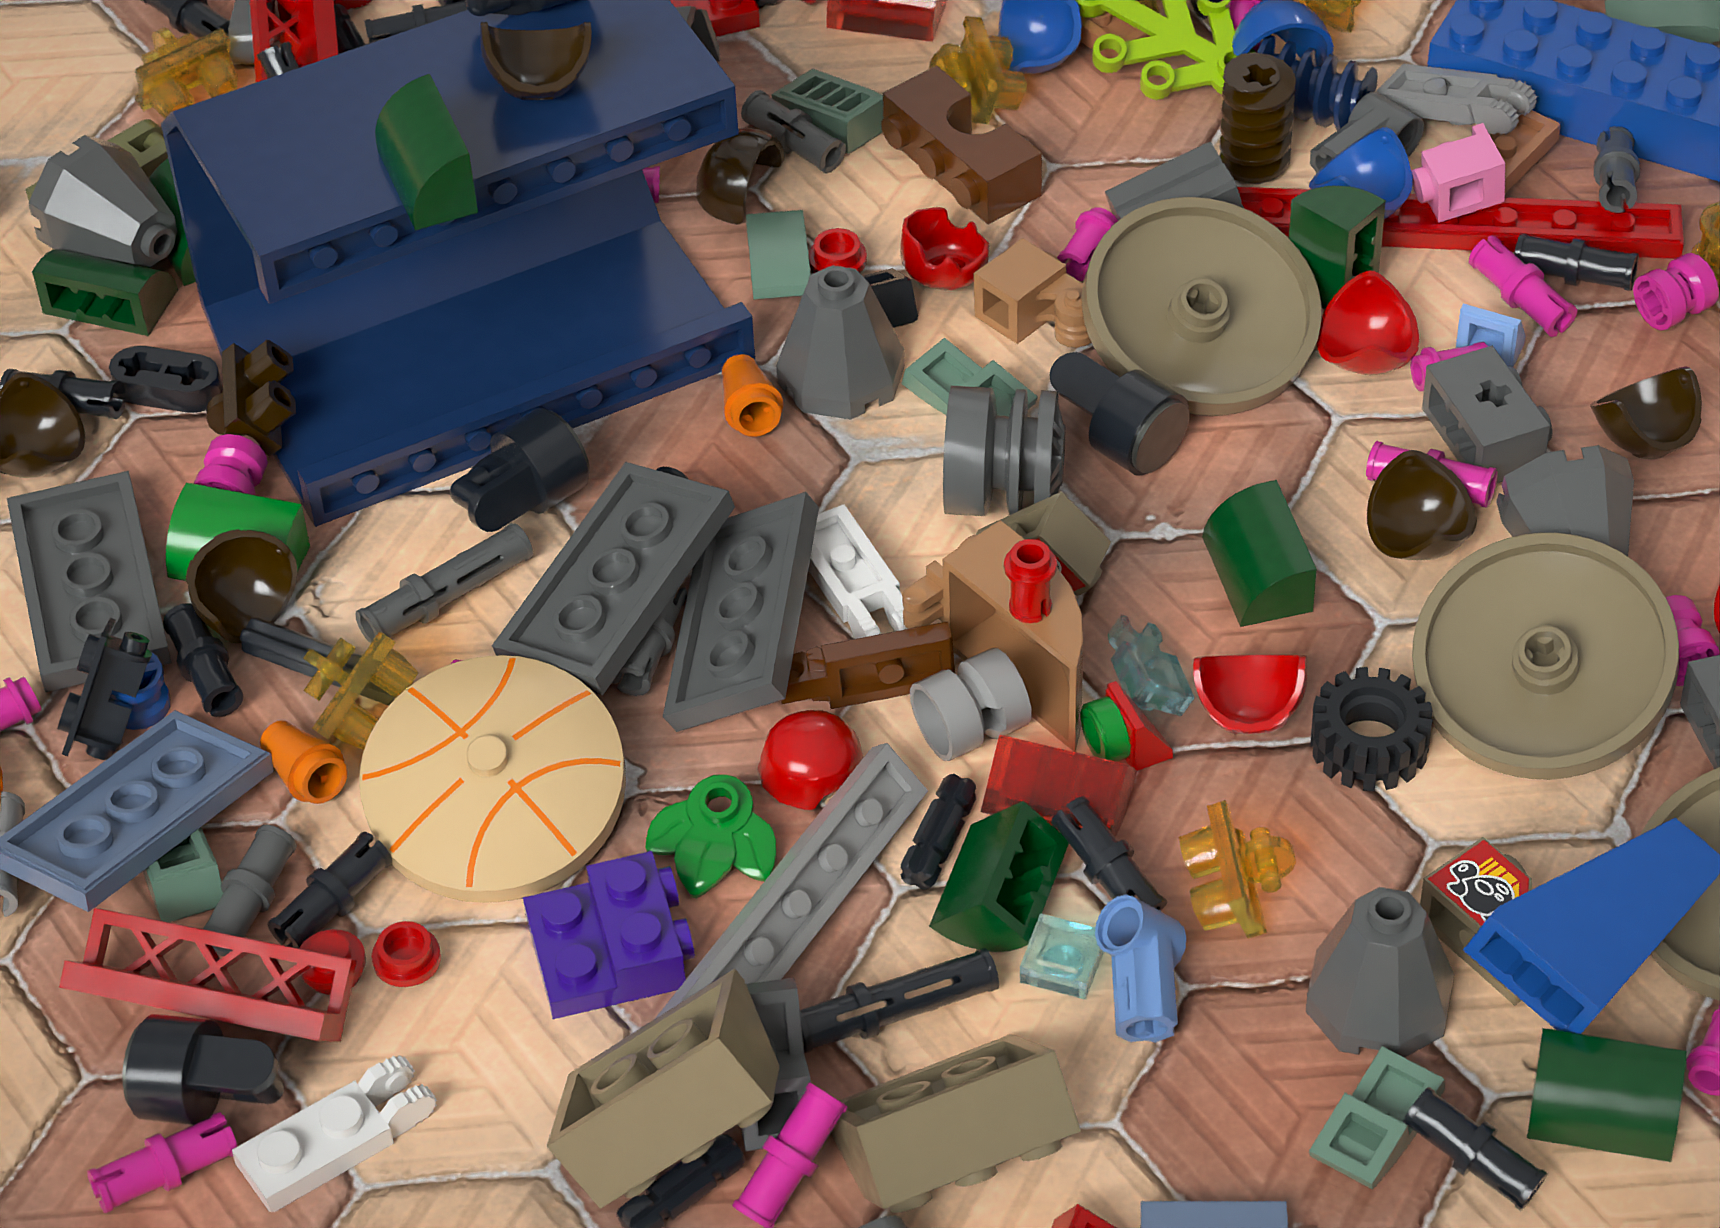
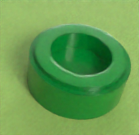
M1104 696L1083 704L1080 711L1081 726L1088 747L1095 759L1107 766L1128 758L1131 752L1128 731L1123 717L1113 700L1108 696Z

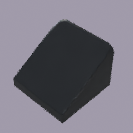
M893 268L863 276L870 284L893 328L913 323L918 319L911 279Z

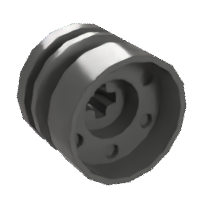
M951 386L944 440V514L986 516L990 508L994 489L1005 490L1009 515L1022 510L1024 491H1034V504L1058 493L1060 486L1063 484L1066 427L1059 408L1058 391L1041 390L1037 418L1028 417L1027 389H1016L1009 416H997L996 397L993 388Z

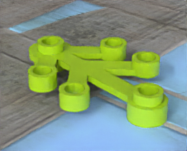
M1076 0L1082 17L1093 18L1108 12L1150 35V37L1124 41L1115 34L1100 36L1094 43L1092 54L1093 64L1098 70L1105 73H1114L1119 71L1124 65L1184 54L1198 63L1173 69L1164 61L1156 60L1147 63L1141 72L1140 89L1142 93L1150 99L1160 100L1169 96L1171 92L1212 85L1218 93L1222 94L1225 82L1223 79L1225 64L1237 57L1232 46L1235 29L1229 12L1231 0H1223L1219 3L1197 0L1198 9L1209 18L1214 44L1195 34L1186 0H1162L1166 17L1136 0ZM1104 49H1113L1119 55L1115 58H1106L1100 52ZM1251 49L1248 53H1255V51ZM1153 75H1159L1165 78L1167 82L1162 85H1155L1148 78Z

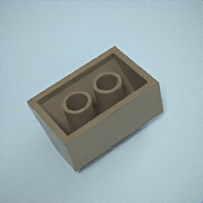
M736 969L731 970L568 1074L547 1147L600 1209L622 1195H625L626 1198L639 1195L655 1181L662 1170L678 1160H681L683 1163L694 1161L711 1147L717 1136L735 1125L745 1128L754 1124L771 1108L780 1066L744 978Z
M1010 1034L839 1100L848 1106V1109L839 1118L831 1131V1135L864 1198L882 1209L890 1207L891 1212H904L926 1204L932 1199L931 1190L955 1181L957 1186L962 1187L988 1180L997 1174L995 1165L1020 1156L1023 1161H1031L1049 1156L1062 1148L1061 1139L1081 1132L1055 1050Z

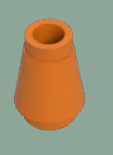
M745 354L732 356L722 367L726 421L732 428L743 435L751 437L765 435L772 431L779 423L783 411V398L752 357Z
M288 721L274 722L265 729L260 739V747L271 753L275 770L295 799L321 804L333 799L342 790L347 780V767L340 749L293 726Z

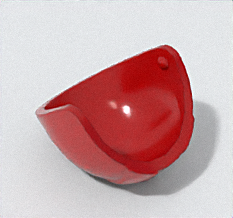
M1365 271L1347 282L1329 302L1321 317V328L1316 342L1317 349L1324 360L1344 370L1364 375L1384 374L1405 366L1419 350L1418 323L1408 302L1405 301L1393 284L1378 272Z
M1221 655L1195 657L1193 661V677L1199 699L1214 723L1230 733L1270 734L1286 725L1288 719L1297 711L1304 698L1307 687V656Z

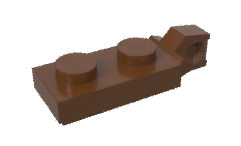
M948 621L821 645V648L818 646L811 648L806 653L803 651L795 653L792 658L786 698L780 700L781 704L812 699V701L829 702L831 709L909 695L912 684L942 670H951L955 673L953 639Z

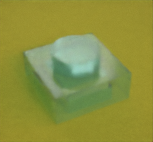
M1040 914L1020 964V983L1086 1000L1104 953L1097 945L1095 937L1096 927Z

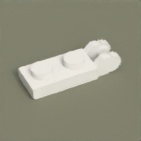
M840 505L819 513L808 571L843 623L848 621L854 639L881 634L879 627L870 615V612L880 608H884L889 624L894 631L908 629L903 623L904 608L900 583L847 507Z
M393 1055L390 1059L386 1058L383 1063L379 1062L370 1067L359 1083L356 1081L349 1083L232 1150L235 1164L269 1212L273 1211L274 1213L386 1149L394 1144V1138L415 1127L418 1122L422 1123L425 1118H429V1115L434 1112V1107L437 1106L435 1103L437 1099L428 1086L424 1087L423 1084L420 1086L415 1085L413 1088H408L404 1093L400 1092L402 1089H406V1086L412 1082L411 1079L415 1077L413 1074L415 1070L405 1056L401 1057L399 1055L395 1057ZM389 1099L385 1107L379 1113L375 1107Z

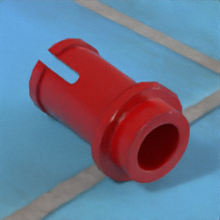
M1025 539L1017 542L1004 559V571L1010 579L1009 610L1015 619L1024 623H1038L1042 621L1041 613L1048 617L1052 609L1050 580L1055 576L1057 560L1049 547L1036 539Z

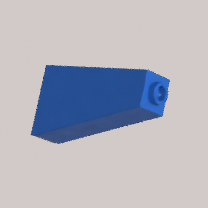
M1673 818L1497 907L1463 951L1558 1031L1581 1034L1719 876L1720 854L1678 819Z

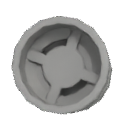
M991 648L962 661L958 667L957 675L951 670H942L912 684L910 688V702L919 729L927 744L943 761L953 760L981 747L984 741V734L991 739H998L1028 725L1031 721V704L1024 682L1013 662L998 648Z

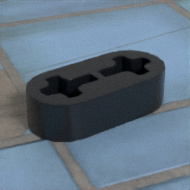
M132 346L119 351L110 360L109 371L111 379L121 381L126 391L123 394L116 393V396L118 398H126V402L130 404L186 413H198L207 410L210 400L214 396L223 393L216 362L210 357L201 354L150 346Z

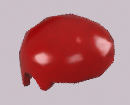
M942 207L919 209L904 218L900 245L901 261L909 276L918 283L929 288L941 290L964 288L974 282V273L988 263L990 244L977 232V227L973 221H970L963 228L956 227L949 220L947 210Z
M805 710L783 717L769 730L760 757L758 772L762 787L779 803L803 810H813L826 795L836 792L864 757L857 734L839 716L822 710Z

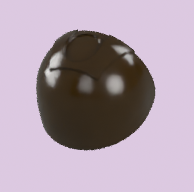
M481 22L480 35L483 60L489 73L503 87L507 94L521 100L555 99L572 88L586 67L591 46V22H583L578 26L551 30L501 29L489 26L488 22Z
M738 129V135L714 143L702 161L697 174V200L708 214L721 221L736 225L744 221L746 217L748 184L755 164L778 168L784 162V149L781 142L774 135L759 129Z
M1686 366L1672 369L1623 387L1590 404V407L1603 431L1618 447L1638 458L1658 459L1682 448L1695 437L1701 424L1702 398L1696 374L1691 368Z
M20 372L13 375L0 390V473L20 478L39 477L62 468L81 454L85 446V430L82 420L70 400L54 385L34 374Z
M1417 450L1405 451L1385 466L1372 487L1367 505V526L1374 545L1386 556L1397 559L1430 560L1443 557L1460 547L1474 533L1477 523L1473 503L1461 480L1441 462Z
M239 529L221 533L206 543L189 563L186 583L188 584L192 606L203 622L225 640L232 643H242L240 634L242 629L246 628L250 619L258 617L274 623L282 614L296 585L297 564L291 550L281 540L270 534L252 530L240 531Z

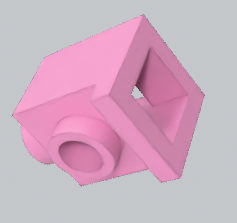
M1484 123L1472 126V136L1453 142H1445L1437 147L1421 151L1422 167L1411 170L1413 174L1412 186L1420 203H1429L1439 223L1505 202V162Z

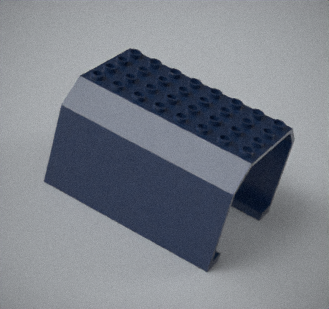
M573 0L541 11H531L521 15L488 14L485 16H474L466 10L172 111L161 123L201 306L221 357L222 352L233 343L250 353L265 340L272 341L293 357L294 372L280 382V384L289 389L295 398L296 414L281 425L282 448L275 452L273 456L315 527L473 467L478 461L491 454L490 441L495 433L536 408H544L557 413L574 429L722 372L724 363L732 356L745 354L755 359L752 315L742 302L726 308L722 306L661 221L642 170L739 134L734 83L670 0ZM488 22V25L491 27L511 30H551L578 26L583 22H591V46L586 67L572 88L560 97L550 100H521L504 91L503 87L489 73L484 63L481 51L480 23ZM430 73L470 153L478 213L415 230L378 153L375 129L379 114L391 96L412 80Z

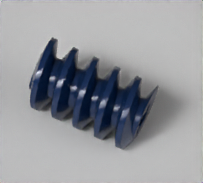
M1273 35L1265 37L1258 48L1257 53L1272 55L1283 60L1292 68L1296 77L1293 113L1300 120L1306 121L1313 117L1317 125L1325 128L1334 123L1337 131L1348 123L1352 110L1359 100L1366 94L1376 91L1378 74L1377 69L1374 67L1368 70L1361 81L1358 80V63L1352 60L1346 65L1342 74L1337 73L1338 59L1333 54H1329L1322 66L1317 67V50L1311 47L1305 51L1300 61L1295 60L1296 43L1288 41L1281 52L1276 54V37Z

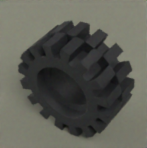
M1368 667L1356 668L1355 679L1351 680L1347 672L1343 671L1335 676V686L1327 681L1321 687L1320 697L1316 696L1313 704L1310 747H1313L1312 756L1316 764L1324 762L1323 772L1328 777L1332 778L1339 771L1342 772L1341 785L1352 788L1355 779L1364 780L1363 791H1375L1376 781L1383 780L1386 790L1397 787L1398 775L1406 782H1409L1415 777L1416 767L1422 770L1426 763L1427 753L1429 752L1433 710L1431 703L1425 702L1426 693L1420 686L1410 690L1411 679L1401 674L1394 682L1389 680L1390 669L1379 667L1378 677H1369ZM1358 721H1376L1391 727L1395 732L1382 737H1368L1352 731L1347 726Z

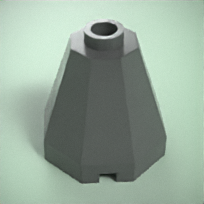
M83 135L73 142L79 149L70 155L59 151L47 160L28 202L31 215L40 222L41 228L34 227L38 240L52 249H61L149 268L164 259L172 251L178 234L174 215L130 152L115 143Z
M829 266L811 274L776 365L777 383L785 393L788 388L794 396V403L803 413L851 420L864 414L865 404L878 398L879 407L893 401L905 367L904 348L870 284L857 269Z
M1599 445L1581 447L1584 459L1567 461L1564 450L1546 452L1504 476L1502 482L1504 495L1499 493L1496 502L1502 524L1512 537L1533 533L1571 534L1601 542L1628 556L1634 478L1627 458Z
M1379 887L1356 899L1316 950L1307 993L1306 1013L1340 1052L1359 1055L1360 1047L1375 1049L1379 1052L1383 1046L1405 1058L1444 1037L1454 972L1427 912L1409 892Z

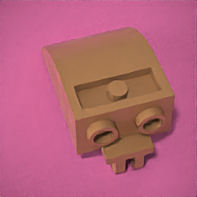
M999 520L980 534L972 535L965 539L956 550L942 559V565L935 560L926 566V575L907 587L902 593L903 623L906 628L910 629L930 625L937 619L941 622L948 621L953 639V651L962 660H967L991 648H998L1004 652L1013 662L1024 682L1031 704V717L1075 753L1082 727L1080 721L1083 673L1082 614L1072 587L1057 568L1055 576L1050 580V597L1052 602L1050 615L1046 617L1041 613L1042 621L1038 623L1020 622L1011 615L1009 610L1010 579L1004 571V559L1017 542L1025 539Z

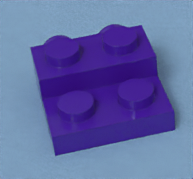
M652 851L587 865L588 883L523 897L525 916L552 1019L677 991L685 982L684 961L695 958L690 929L686 918L672 920L669 908L679 906L674 875L670 866L657 869Z

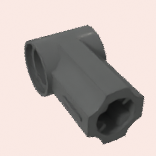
M1372 91L1359 100L1352 110L1346 125L1311 149L1310 165L1318 173L1346 148L1382 127L1390 128L1396 133L1409 157L1422 138L1424 122L1420 117L1379 92Z

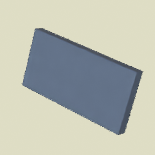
M174 710L0 837V869L90 912L274 772L271 753Z

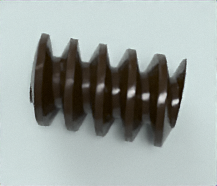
M1245 53L1231 59L1224 67L1223 79L1225 82L1222 90L1224 100L1221 108L1223 118L1220 126L1222 135L1219 148L1221 150L1220 158L1222 163L1225 164L1234 181L1258 184L1278 177L1290 164L1296 77L1292 68L1279 58L1263 53Z

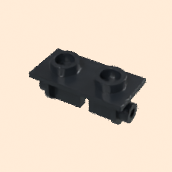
M109 619L100 637L89 634L85 642L77 671L88 674L81 696L69 693L57 728L68 733L62 755H69L75 741L86 744V753L100 760H107L112 756L113 751L121 749L122 739L133 705L110 697L114 690L136 698L152 653L147 649L150 640L144 635L135 632H125L122 639L112 636L116 619Z

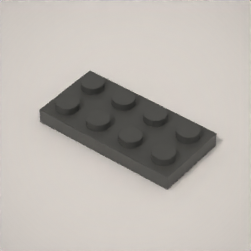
M625 462L492 644L496 656H519L551 664L573 675L593 692L603 695L734 510L735 506L729 491Z
M129 471L8 497V509L39 672L45 692L86 682L88 674L77 671L82 650L88 635L92 634L100 637L110 618L116 619L112 636L122 639L125 632H135L144 635L150 640L147 649L158 656L162 665L172 663Z
M807 492L727 518L693 566L662 716L676 732L786 698L819 512L818 505Z

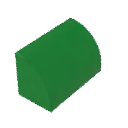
M185 483L173 509L167 534L166 571L168 578L186 581L189 563L197 552L212 540L213 537L236 529L240 531H260L281 540L291 550L296 560L298 572L311 547L302 504Z

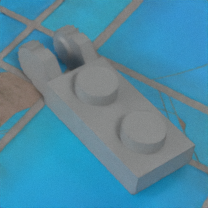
M1403 64L1376 91L1420 118L1448 121L1453 125H1472L1473 123L1478 125L1484 123L1488 133L1495 135L1497 133L1507 135L1519 122L1518 117L1521 114L1525 116L1537 103L1535 90H1532L1531 85L1528 86L1526 82L1523 83L1520 80L1515 82L1514 79L1499 78L1495 74Z

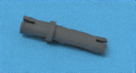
M510 523L503 530L466 551L457 554L452 559L422 576L414 573L400 581L399 589L356 611V621L362 634L372 645L379 646L384 640L417 621L424 624L438 617L439 609L480 587L485 582L523 560L526 561L532 558L533 548L531 542L519 525Z

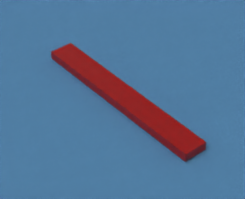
M1237 186L1243 208L1264 218L1288 238L1291 200L1299 194L1311 190ZM1410 193L1405 202L1391 216L1384 219L1381 247L1472 251L1481 240L1485 239L1487 241L1488 236L1493 235L1507 249L1515 252L1519 235L1528 234L1531 237L1571 243L1574 238L1587 240V246L1628 254L1637 253L1639 258L1676 259L1682 256L1684 247L1682 209L1679 204L1635 203L1629 209L1626 202H1623L1624 212L1613 213L1606 210L1600 201L1505 197V202L1439 223L1429 203H1420L1416 195Z

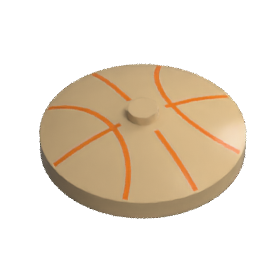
M483 656L466 659L439 668L413 683L394 699L375 724L367 740L360 766L359 787L364 814L375 842L381 841L388 849L393 860L392 865L401 874L418 886L447 898L465 902L493 903L517 900L550 889L572 876L594 857L611 834L620 815L626 789V766L622 743L611 714L603 702L583 682L568 672L539 660L519 656Z

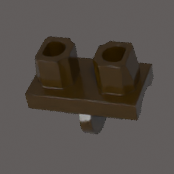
M265 340L250 353L235 343L222 352L223 393L214 396L207 405L206 419L209 427L220 435L232 434L242 437L248 435L259 443L264 453L269 457L282 448L281 425L296 414L295 398L289 389L280 384V382L294 372L293 357L290 353L270 340Z

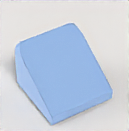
M1463 304L1460 309L1456 348L1470 346L1477 342H1485L1488 347L1493 346L1507 366L1514 367L1525 344V332L1522 321Z

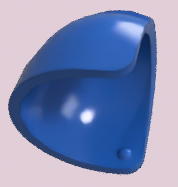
M1003 0L999 17L998 42L1003 66L1009 73H1043L1056 68L1070 55L1075 53L1081 40L1082 28L1080 8L1076 0Z
M1263 0L1259 2L1243 17L1232 41L1234 54L1239 56L1248 53L1263 38L1275 34L1286 43L1288 41L1296 43V54L1300 59L1309 47L1316 49L1317 67L1322 66L1326 57L1329 54H1333L1334 49L1332 38L1325 23L1309 7L1294 0Z
M1382 127L1356 141L1333 158L1313 177L1309 187L1314 189L1324 186H1349L1373 193L1386 200L1384 219H1386L1410 195L1413 185V174L1410 169L1408 156L1400 139L1392 129Z

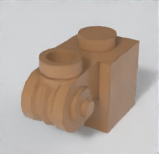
M1022 238L974 273L975 317L1016 344L1020 343L1048 321L1055 322L1054 335L1060 344L1078 348L1092 343L1088 336L1082 312L1083 282L1081 283L1067 274L1066 265L1060 262L1053 254L1043 251Z

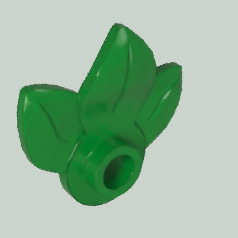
M724 774L709 776L701 780L691 790L688 800L662 809L651 821L645 844L646 851H652L655 855H675L677 875L686 891L695 899L716 886L730 872L733 866L746 876L765 882L773 872L777 858L776 838L773 829L765 820L754 813V804L750 790L741 780ZM718 797H726L732 801L729 808L722 812H714L708 808L711 800Z

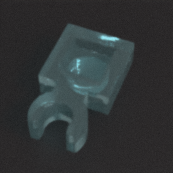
M1121 614L1108 632L1107 637L1110 645L1116 651L1111 658V662L1122 688L1134 703L1143 710L1152 711L1156 709L1182 716L1195 697L1177 656L1160 650L1159 645L1163 638L1155 624L1148 622L1143 631L1138 633L1131 626L1129 618Z

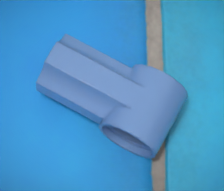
M1129 895L1118 896L1108 902L1100 912L1095 928L1097 945L1102 951L1110 954L1112 959L1116 1035L1129 1042H1158L1174 1036V1027L1178 1024L1174 968L1181 960L1186 949L1187 937L1185 929L1178 920Z

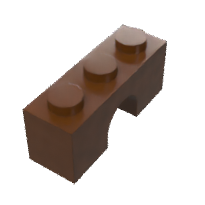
M937 65L883 93L884 119L881 122V128L887 142L894 149H900L919 166L925 176L935 179L954 196L961 207L970 209L987 225L1042 196V152L1007 123L984 134H972L971 93Z

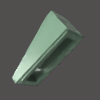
M812 68L772 94V99L790 110L800 109L809 114L815 126L845 143L846 154L852 153L882 133L881 122L884 116L883 96L881 94Z
M201 827L143 871L152 899L162 921L172 922L215 909L223 895L218 865Z

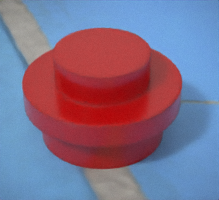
M832 228L823 231L815 238L814 244L809 250V266L813 273L829 266L853 268L861 273L867 264V252L864 245L860 242L859 237L848 229Z
M411 921L397 922L385 928L380 933L372 950V963L375 973L382 981L396 987H411L425 982L434 975L441 962L440 947L435 936L424 926Z
M338 929L321 931L309 937L300 947V949L357 960L352 988L359 981L365 968L366 955L363 944L354 934L348 931ZM313 966L301 974L300 977L315 991L330 995L335 970Z

